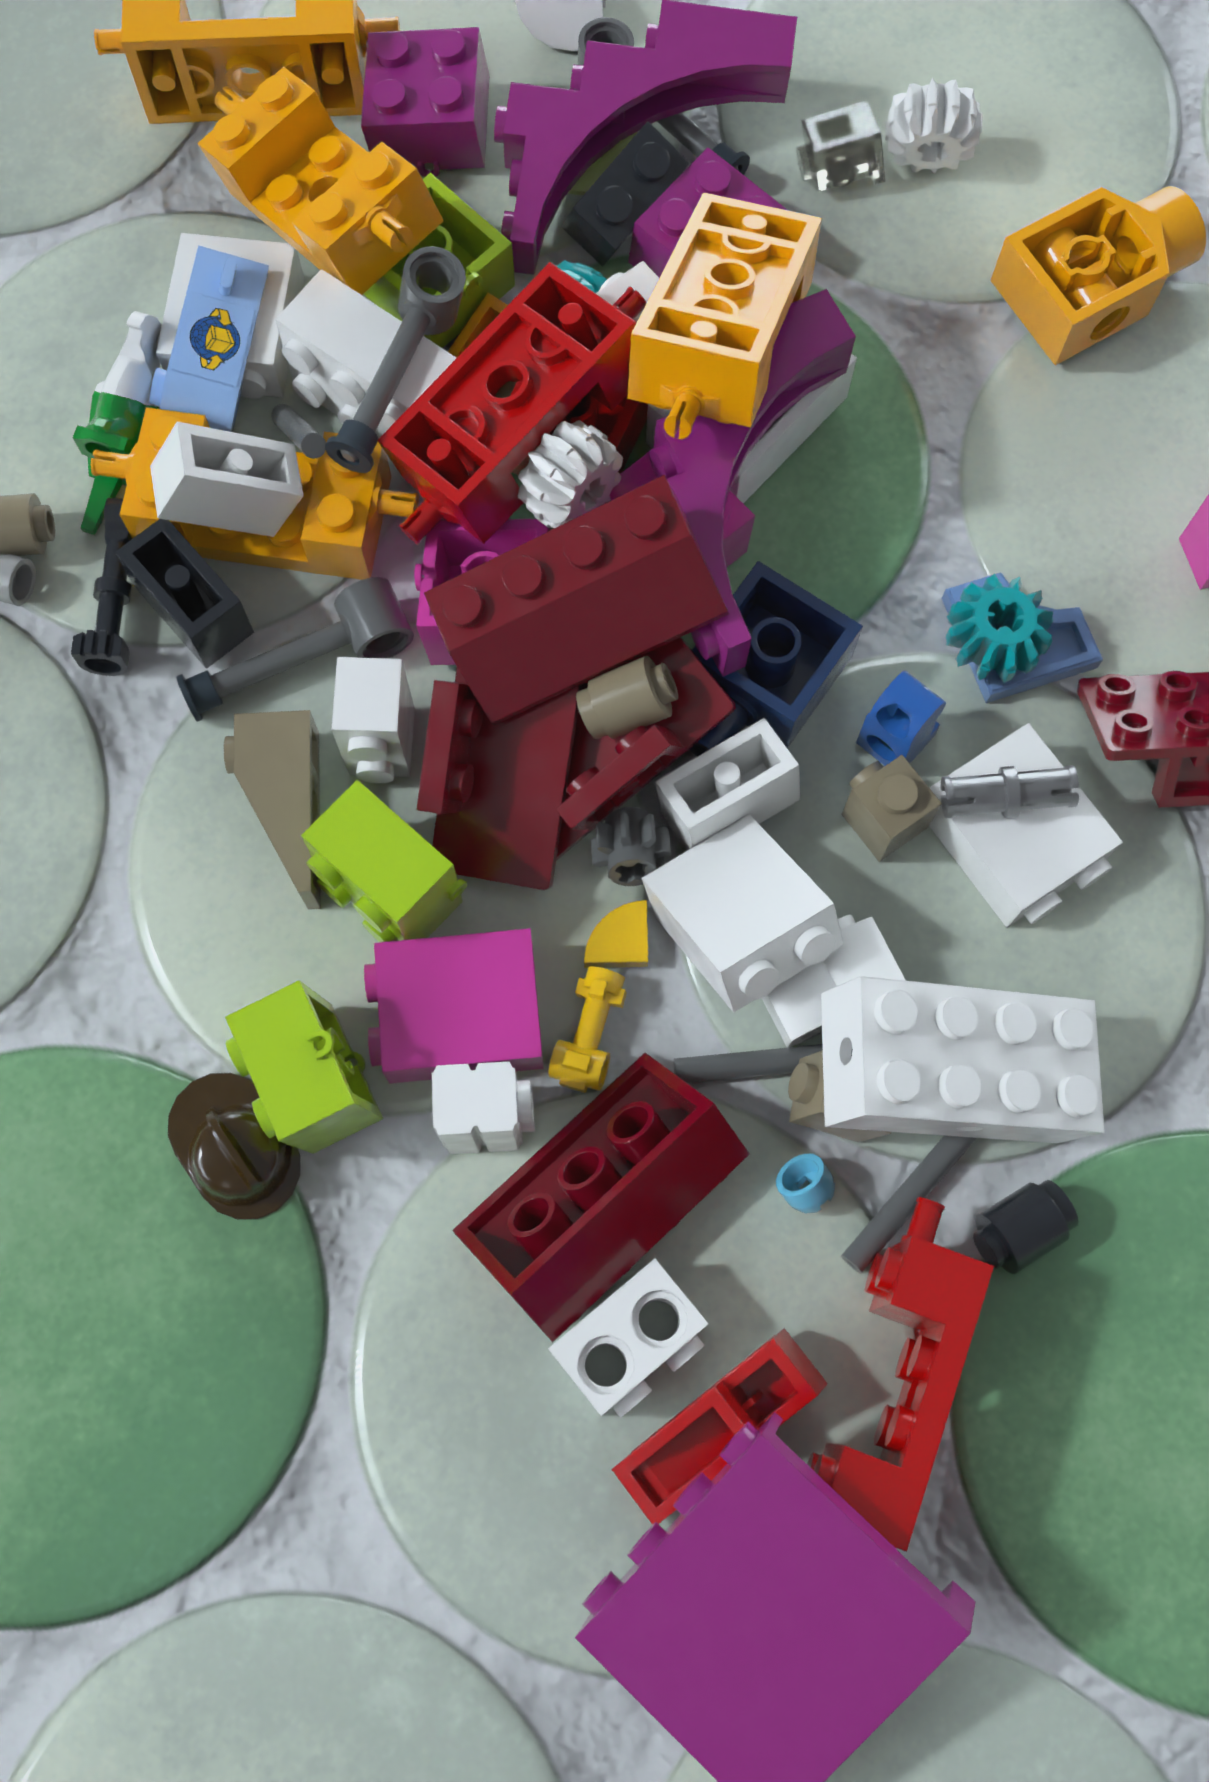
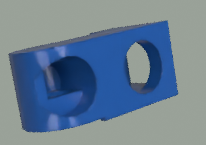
M904 670L890 683L878 698L871 711L866 715L856 744L884 766L900 755H903L911 763L937 734L940 724L936 720L943 711L946 701ZM878 738H880V739L883 740L886 744H888L891 749H889L888 747H886Z

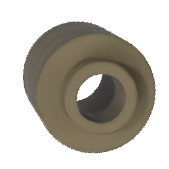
M35 493L0 496V554L16 556L44 554L47 542L54 541L55 522L50 506L41 505Z
M644 656L590 679L588 687L577 692L576 700L581 718L587 730L595 739H600L607 735L611 739H617L629 734L639 726H649L671 717V702L678 700V690L668 667L664 663L656 666L649 656Z

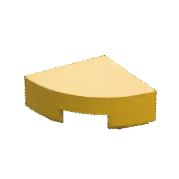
M647 900L624 904L602 918L588 939L584 957V968L590 966L601 968L648 967Z

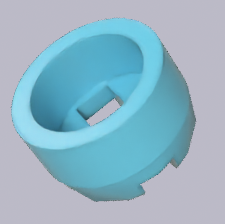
M802 1154L792 1158L781 1168L776 1178V1187L792 1208L807 1214L821 1211L820 1206L827 1200H832L835 1182L830 1170L819 1156L815 1154ZM805 1181L810 1183L803 1189L799 1188Z

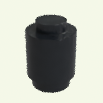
M1045 1180L1039 1185L1028 1183L976 1216L975 1222L978 1231L973 1234V1240L980 1255L988 1264L993 1265L994 1269L1002 1267L1009 1273L1016 1274L1068 1241L1069 1231L1078 1226V1216L1068 1196L1054 1182Z

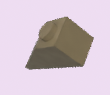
M310 710L234 714V736H226L224 739L226 771L228 774L234 773L307 909H321V890L316 883L319 878L306 864L312 856L301 837L320 817L319 731Z

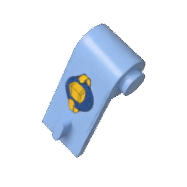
M198 245L167 370L156 368L150 392V404L160 406L162 410L205 415L210 428L233 432L242 392L245 367L269 265Z

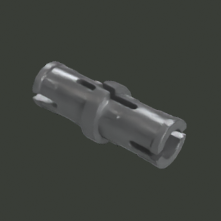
M1073 765L1065 766L1064 768L1017 772L1014 766H1004L999 768L998 774L953 778L949 776L942 777L940 790L946 792V795L941 796L942 810L945 818L1001 812L1004 818L1018 817L1020 810L1062 806L1077 807L1079 802V794L1077 792L1072 793L1073 788H1079L1077 771Z

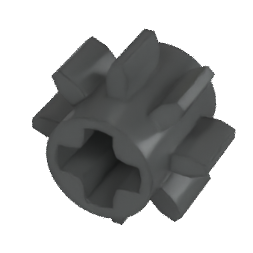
M637 807L617 809L608 815L605 823L598 822L596 824V838L591 839L593 867L607 866L608 878L618 885H643L641 878L665 864L664 857L671 854L669 829L664 826L655 827L654 815L644 809Z

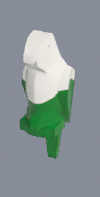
M134 311L128 318L127 325L129 326L127 337L106 380L97 384L92 395L88 425L86 427L77 425L72 437L81 454L88 457L89 477L95 478L81 524L83 532L93 535L96 534L104 519L106 499L115 498L121 486H127L126 479L100 475L94 476L92 474L91 458H94L93 451L98 449L105 452L129 455L138 442L146 407L160 409V406L150 404L149 401L155 370L160 368L161 365L156 355L162 325L157 317Z

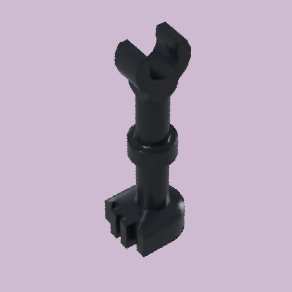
M107 498L105 502L106 550L102 577L95 580L93 597L98 601L95 630H87L86 634L81 632L74 635L71 655L80 668L103 676L125 674L128 670L130 655L127 644L119 634L123 606L130 602L132 585L127 581V573L115 554V551L132 540L119 515L123 498Z

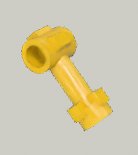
M590 966L588 967L585 979L579 978L575 994L585 999L573 1043L558 1040L549 1064V1077L560 1080L559 1084L562 1087L584 1093L587 1092L588 1088L599 1091L602 1089L609 1069L610 1053L598 1050L610 1006L623 1008L627 995L626 990L622 989L625 981L623 975L605 968Z

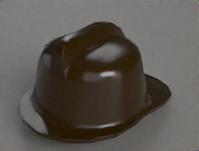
M210 1073L192 1081L176 1097L168 1115V1138L174 1154L202 1197L217 1212L237 1220L262 1218L279 1210L293 1195L301 1176L300 1152L298 1148L278 1141L277 1136L269 1138L264 1133L252 1107V1101L260 1098L254 1083L247 1078L233 1073Z

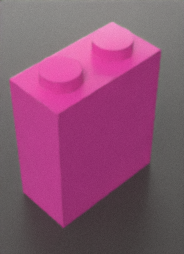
M531 928L374 943L375 963L364 965V982L367 1002H378L379 1027L368 1028V1047L371 1066H382V1073L389 1084L432 1080L431 1073H434L438 1065L468 1064L471 1070H476L478 1063L510 1062L516 1072L544 1069Z

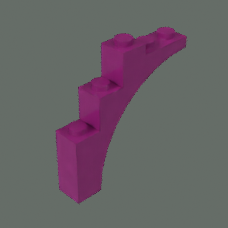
M662 0L659 25L648 23L645 48L587 40L584 64H573L570 89L511 82L507 107L497 106L494 142L503 143L505 168L510 169L509 196L516 197L514 212L504 211L501 234L512 242L514 273L535 274L544 236L564 197L593 163L621 140L638 132L647 121L652 124L658 120L698 107L726 103H785L792 67L798 17Z
M827 289L791 303L773 345L767 391L751 428L733 423H720L712 418L697 416L690 435L685 439H678L679 428L675 438L669 436L664 429V421L667 416L656 420L654 448L649 451L653 471L657 478L665 475L674 490L729 612V615L691 632L695 646L701 656L706 660L713 658L722 676H726L746 666L752 640L732 595L723 551V515L728 494L747 455L773 422L808 393L847 373L856 335Z

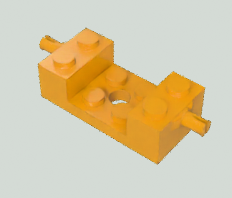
M122 0V29H95L94 40L98 55L125 53L149 124L219 121L227 116L226 113L217 108L215 98L219 91L227 97L222 89L223 87H232L244 99H248L257 91L259 85L265 79L275 75L282 67L288 69L316 91L329 116L362 115L368 32L400 31L398 16L395 18L365 19L364 13L357 5V0H295L296 17L209 19L191 21L185 0ZM240 68H253L260 72L249 74L242 72Z
M282 67L275 75L265 79L259 85L257 91L248 99H244L235 89L229 86L222 88L227 97L220 91L217 93L215 98L216 106L220 111L226 113L227 116L221 118L213 130L197 144L230 194L319 270L323 269L359 294L363 295L444 221L415 166L383 142L378 144L371 152L362 148L335 127L316 91L285 67Z
M702 194L631 333L627 399L652 404L661 409H671L664 421V429L669 436L675 438L679 428L678 439L687 438L692 431V426L697 416L712 418L720 423H733L751 428L767 391L775 340L791 303L805 298L812 284L822 218L713 194Z
M146 407L138 442L129 455L105 452L98 449L93 451L94 458H91V472L94 476L100 475L126 479L127 486L119 515L132 539L159 520L157 518L150 465L176 422L210 428L205 415ZM324 431L323 438L327 442L330 437L337 436L338 433ZM377 442L371 454L374 465L367 473L355 472L339 465L327 454L326 450L321 457L315 459L307 457L302 452H296L303 497L274 537L169 520L202 558L363 580L371 578L384 514L408 518L419 505V495L415 492L407 493L389 490L392 476L388 457Z

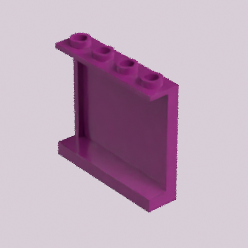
M776 1412L771 1415L759 1430L747 1422L733 1436L719 1454L727 1462L724 1468L712 1481L701 1472L688 1485L673 1504V1507L681 1514L666 1530L655 1522L642 1535L627 1554L635 1564L621 1579L610 1571L597 1584L582 1603L590 1612V1615L575 1636V1639L718 1782H825L971 1634L976 1601L952 1580L941 1592L775 1434L783 1420Z

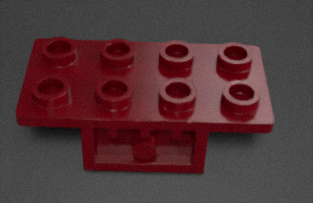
M682 637L634 659L637 660L644 656H649L656 666L664 663L670 670L678 690V700L671 702V717L649 726H639L629 734L617 739H611L608 735L595 739L587 730L578 711L566 799L556 808L563 818L557 860L594 830L598 822L602 823L611 812L619 809L734 712L736 708L735 703ZM588 681L582 684V689L588 687Z
M458 667L455 682L434 680L416 810L436 813L432 846L454 865L456 875L539 890H547L552 887L563 819L556 808L566 799L579 711L576 694L582 690V684L497 725H493Z
M1168 671L1163 674L1133 676L1107 674L1102 677L1079 679L1077 693L1107 760L1159 759L1152 788V795L1158 808L1209 805V672L1186 673L1182 671Z

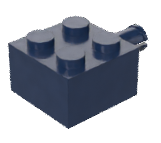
M757 561L733 594L752 638L746 666L726 676H722L713 658L706 660L701 656L696 646L692 649L735 703L736 708L734 712L693 745L690 751L698 757L741 732L745 726H751L763 718L766 719L786 748H788L853 657L863 626L765 564Z

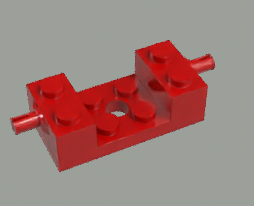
M549 262L377 441L405 481L418 490L424 499L416 510L399 525L400 529L414 543L419 545L420 541L441 519L461 525L481 543L485 544L524 503L518 498L519 486L511 472L528 456V452H532L541 442L542 435L544 433L549 434L587 393L610 410H613L628 395L631 333L636 325L634 318L644 310L647 304L643 296L637 290L634 291L632 287H628L625 293L611 305ZM522 381L520 388L513 395L505 398L495 397L498 389L506 382Z
M918 1197L916 1200L917 1204L907 1234L902 1235L899 1243L888 1247L884 1255L876 1254L864 1289L865 1292L874 1295L869 1312L919 1330L917 1341L907 1338L898 1359L895 1377L904 1380L897 1405L893 1407L887 1404L878 1422L874 1445L883 1448L880 1459L845 1445L826 1443L823 1454L820 1455L812 1452L807 1462V1465L891 1545L907 1552L994 1268L993 1265L934 1244L936 1231L945 1206L922 1197Z

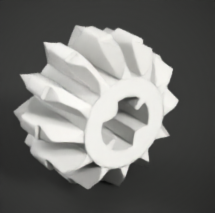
M932 78L929 85L920 86L912 83L909 84L907 93L893 96L888 121L885 122V140L888 141V151L894 154L895 164L901 166L910 165L914 173L922 169H931L935 174L938 168L957 169L960 160L973 158L975 146L979 144V135L982 133L983 121L980 103L975 100L974 90L967 87L958 88L956 80H951L946 84H937Z
M580 420L572 424L563 421L557 425L552 435L546 433L542 435L541 444L535 451L528 452L530 461L520 471L518 476L522 482L518 498L526 504V508L548 528H556L603 505L605 502L611 501L609 495L621 480V475L618 471L622 466L623 457L616 451V446L607 440V436L593 425L588 426Z

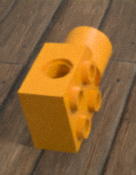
M1100 187L1005 237L990 281L1054 365H1057L1148 316L1166 279L1196 263L1203 256L1206 247L1204 221L1194 201L1188 194L1177 187H1164L1136 203Z

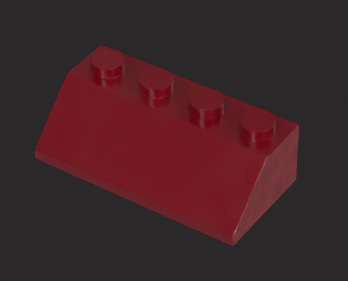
M665 475L424 592L450 656L493 725H497L590 679L611 671L729 615L682 506Z
M643 1053L452 1231L553 1343L671 1229L677 1226L719 1183L724 1181L750 1153L715 1103L650 1055Z

